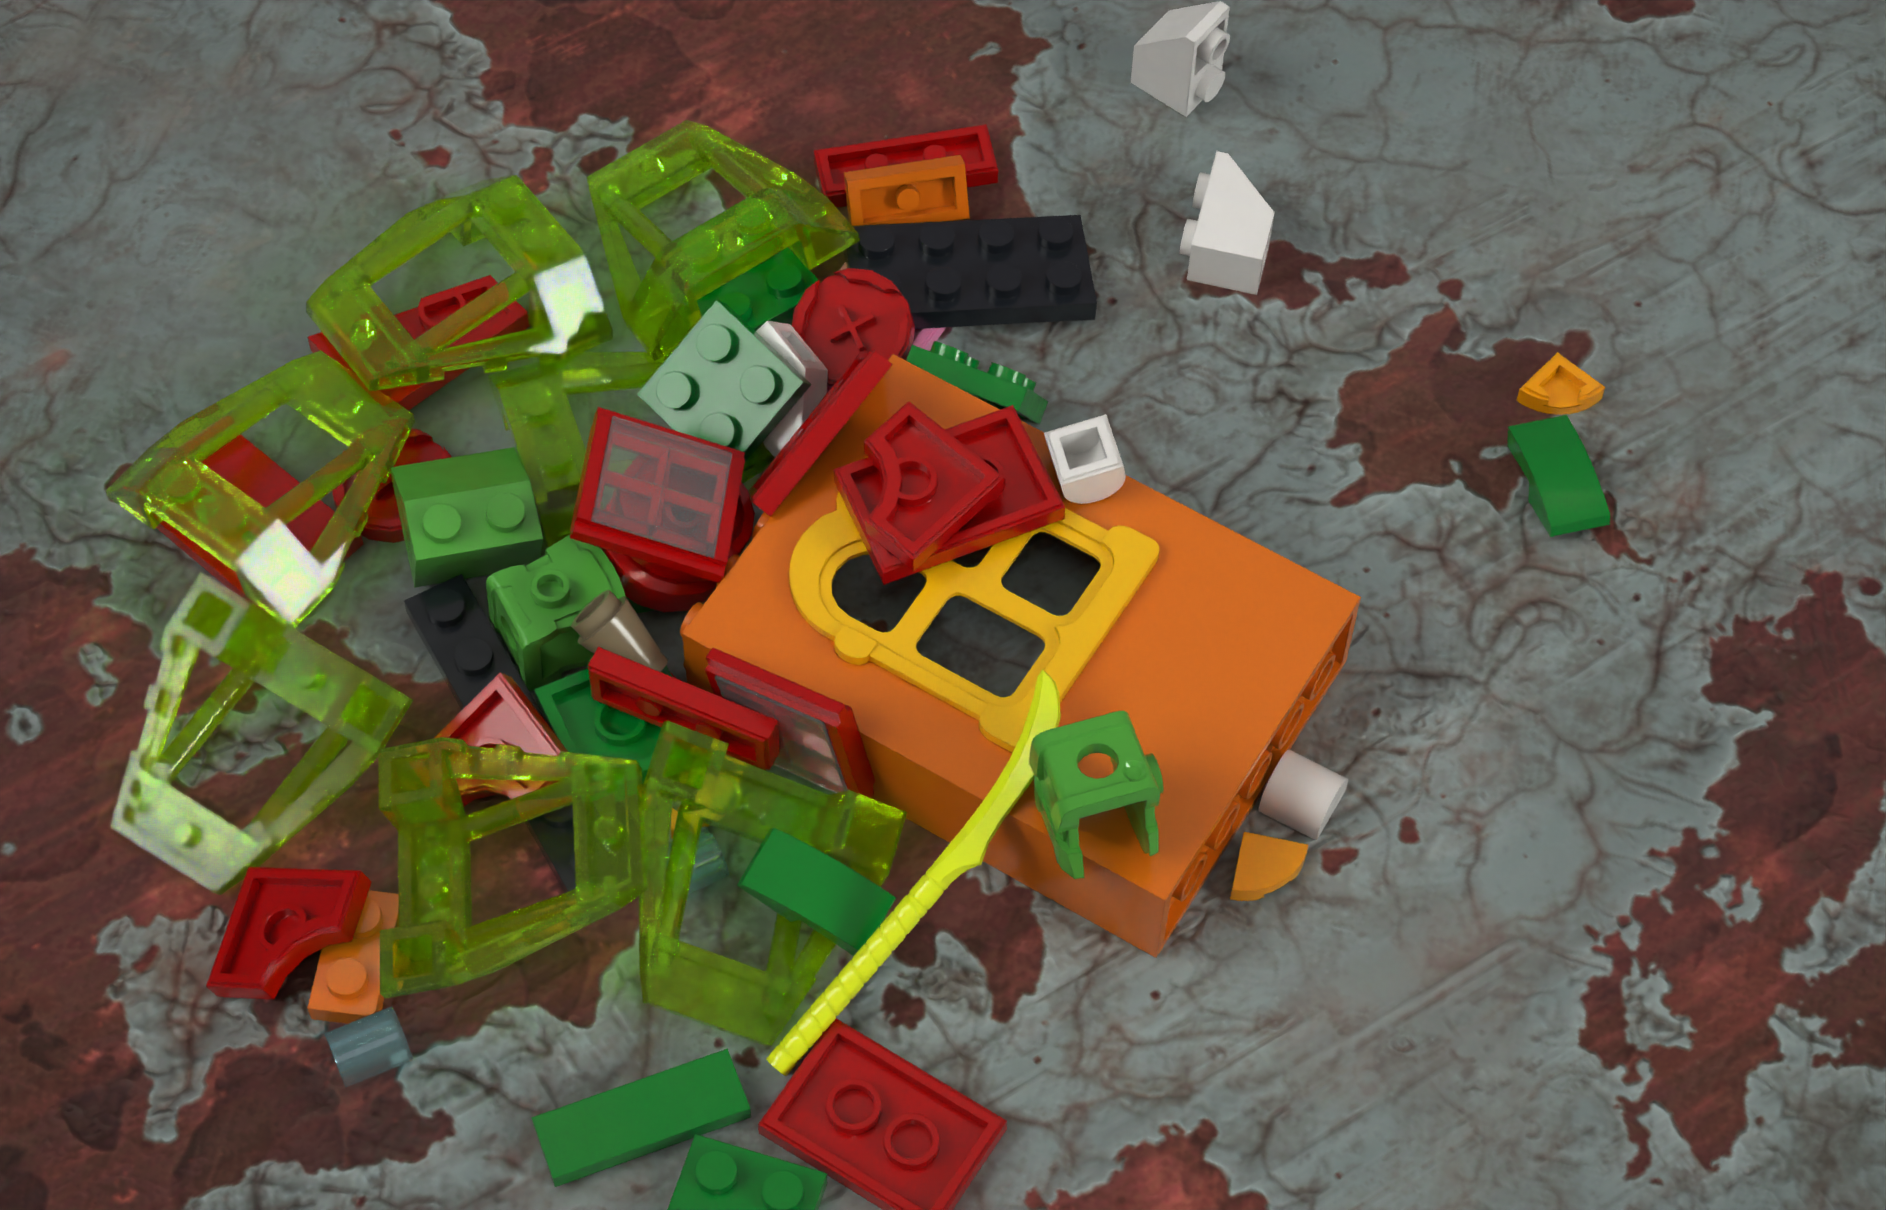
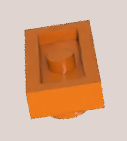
M961 155L844 172L849 226L970 219L966 170Z
M369 890L352 942L328 945L321 949L307 1007L311 1019L378 1028L406 907L403 894Z

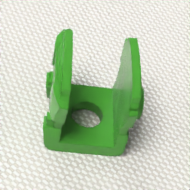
M570 535L545 549L546 555L526 566L517 565L499 570L491 574L486 580L489 618L495 630L502 635L520 669V676L529 691H534L536 688L561 679V674L567 670L587 666L588 668V664L594 654L578 643L580 635L571 627L572 622L587 604L606 590H610L618 599L626 597L620 578L602 549L569 538Z
M1116 711L1046 730L1033 738L1029 764L1034 773L1035 804L1038 812H1041L1054 846L1057 863L1063 871L1074 879L1085 878L1083 855L1079 846L1078 827L1080 818L1123 806L1145 854L1149 853V856L1159 852V829L1155 818V806L1159 805L1160 794L1164 791L1162 775L1155 756L1152 753L1144 755L1129 714L1126 711ZM1092 753L1107 754L1111 757L1114 772L1105 778L1096 779L1083 774L1078 768V763L1083 757Z

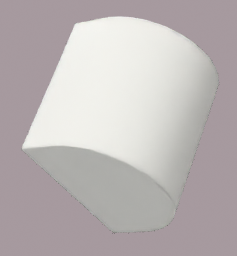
M1106 414L1044 433L1063 495L1067 500L1081 504L1100 501L1117 492L1124 484L1126 478L1124 466Z
M1288 749L1281 757L1266 785L1258 811L1317 841L1346 791L1348 779Z

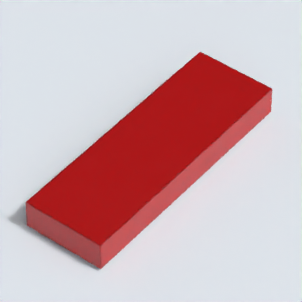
M987 124L814 150V165L824 209L847 206L844 172L961 155L965 163L967 188L998 183V167Z
M601 647L597 648L588 664L593 700L763 770L771 769L780 752L779 722L774 718Z

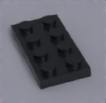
M1081 215L843 227V248L847 268L872 270L891 280L910 305L915 329L1095 320L1097 300Z

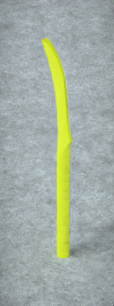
M1044 670L1037 676L1033 700L1022 734L1005 768L980 806L926 871V874L912 887L909 894L900 901L894 911L888 915L880 927L876 929L867 942L853 956L852 960L845 965L838 976L833 979L825 991L815 1000L811 1008L803 1014L797 1024L780 1041V1044L767 1056L766 1060L784 1076L790 1073L797 1062L808 1052V1049L820 1038L822 1032L826 1031L836 1019V1016L850 1003V1000L862 989L864 983L868 982L878 970V967L892 954V951L898 947L906 935L916 926L920 918L940 898L944 890L962 873L982 864L993 836L1034 780V773L1029 764L1033 738L1041 732L1059 726L1061 719L1059 691L1056 682Z

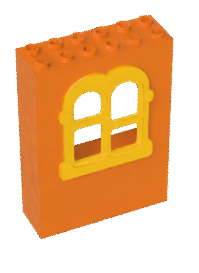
M893 354L888 360L893 364L776 511L771 517L763 512L754 527L752 541L741 556L734 554L728 559L724 577L720 583L716 582V589L704 604L697 602L688 611L680 628L684 649L683 666L686 669L687 683L713 693L705 672V668L708 666L705 657L714 647L852 707L875 778V783L872 786L874 795L871 799L951 843L980 806L1009 761L1022 734L1033 700L1037 676L1042 670L1056 682L1059 691L1061 719L1058 727L1116 711H1126L1129 714L1144 755L1152 753L1155 756L1162 775L1164 791L1160 794L1159 805L1155 806V818L1159 829V852L1152 856H1149V853L1145 854L1124 806L1083 817L1079 820L1078 833L1079 846L1083 855L1085 878L1074 879L1063 871L1057 863L1054 846L1041 812H1038L1036 808L1033 780L993 836L986 850L983 862L1157 958L1266 788L1281 757L1288 749H1291L1346 663L1361 597L1127 475L1122 487L1103 500L1083 504L1067 500L1063 495L1044 432L1021 421L1065 505V519L992 545L982 561L975 567L967 568L950 560L920 571L919 573L926 579V584L896 627L889 632L876 631L838 607L832 595V582L837 571L849 560L862 555H869L834 482L833 469L866 458L867 456L864 454V440L908 401L943 429L1000 410ZM1039 532L1051 534L1094 557L1100 563L1099 571L1072 610L1063 616H1056L1008 591L1001 583L1002 578L1030 538ZM954 596L965 597L1043 640L1045 644L1044 650L1012 695L1008 697L996 696L922 656L917 651L916 645L950 598ZM1092 753L1083 757L1078 763L1080 771L1088 777L1096 779L1105 778L1114 772L1111 757L1107 754Z

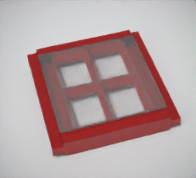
M598 407L590 429L569 538L720 583L724 577L725 566L728 563L745 463V452Z
M712 647L705 657L708 663L705 672L713 693L778 720L780 752L773 765L846 798L851 796L860 801L869 802L874 795L872 786L875 783V778L852 707Z

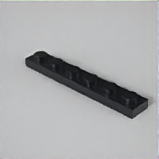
M462 574L404 600L406 612L461 710L501 672L514 679L544 719L538 705ZM573 778L536 814L523 810L514 802L577 915L637 886L632 868L595 804L586 807Z

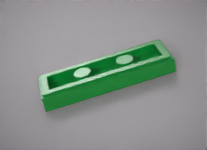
M724 1049L531 1118L554 1186L558 1187L694 1138L695 1134L703 1135L751 1118V1109L729 1051Z

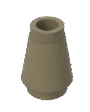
M606 590L595 597L583 608L571 624V627L580 635L578 643L593 654L598 647H601L659 672L668 663V659L660 652L659 646L627 598L621 597L618 599L610 590Z

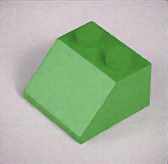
M515 447L390 467L414 588L443 583L462 574L464 579L491 575L512 566H526L541 558L543 535L532 486Z

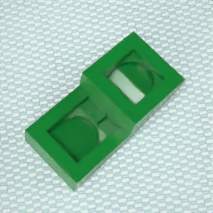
M1567 415L1508 426L1507 447L1529 480L1528 501L1550 537L1610 525V512L1597 474L1579 435Z
M776 828L768 831L737 884L738 887L790 922L803 921L853 956L867 942L876 929L880 927L896 899L895 896L848 866Z

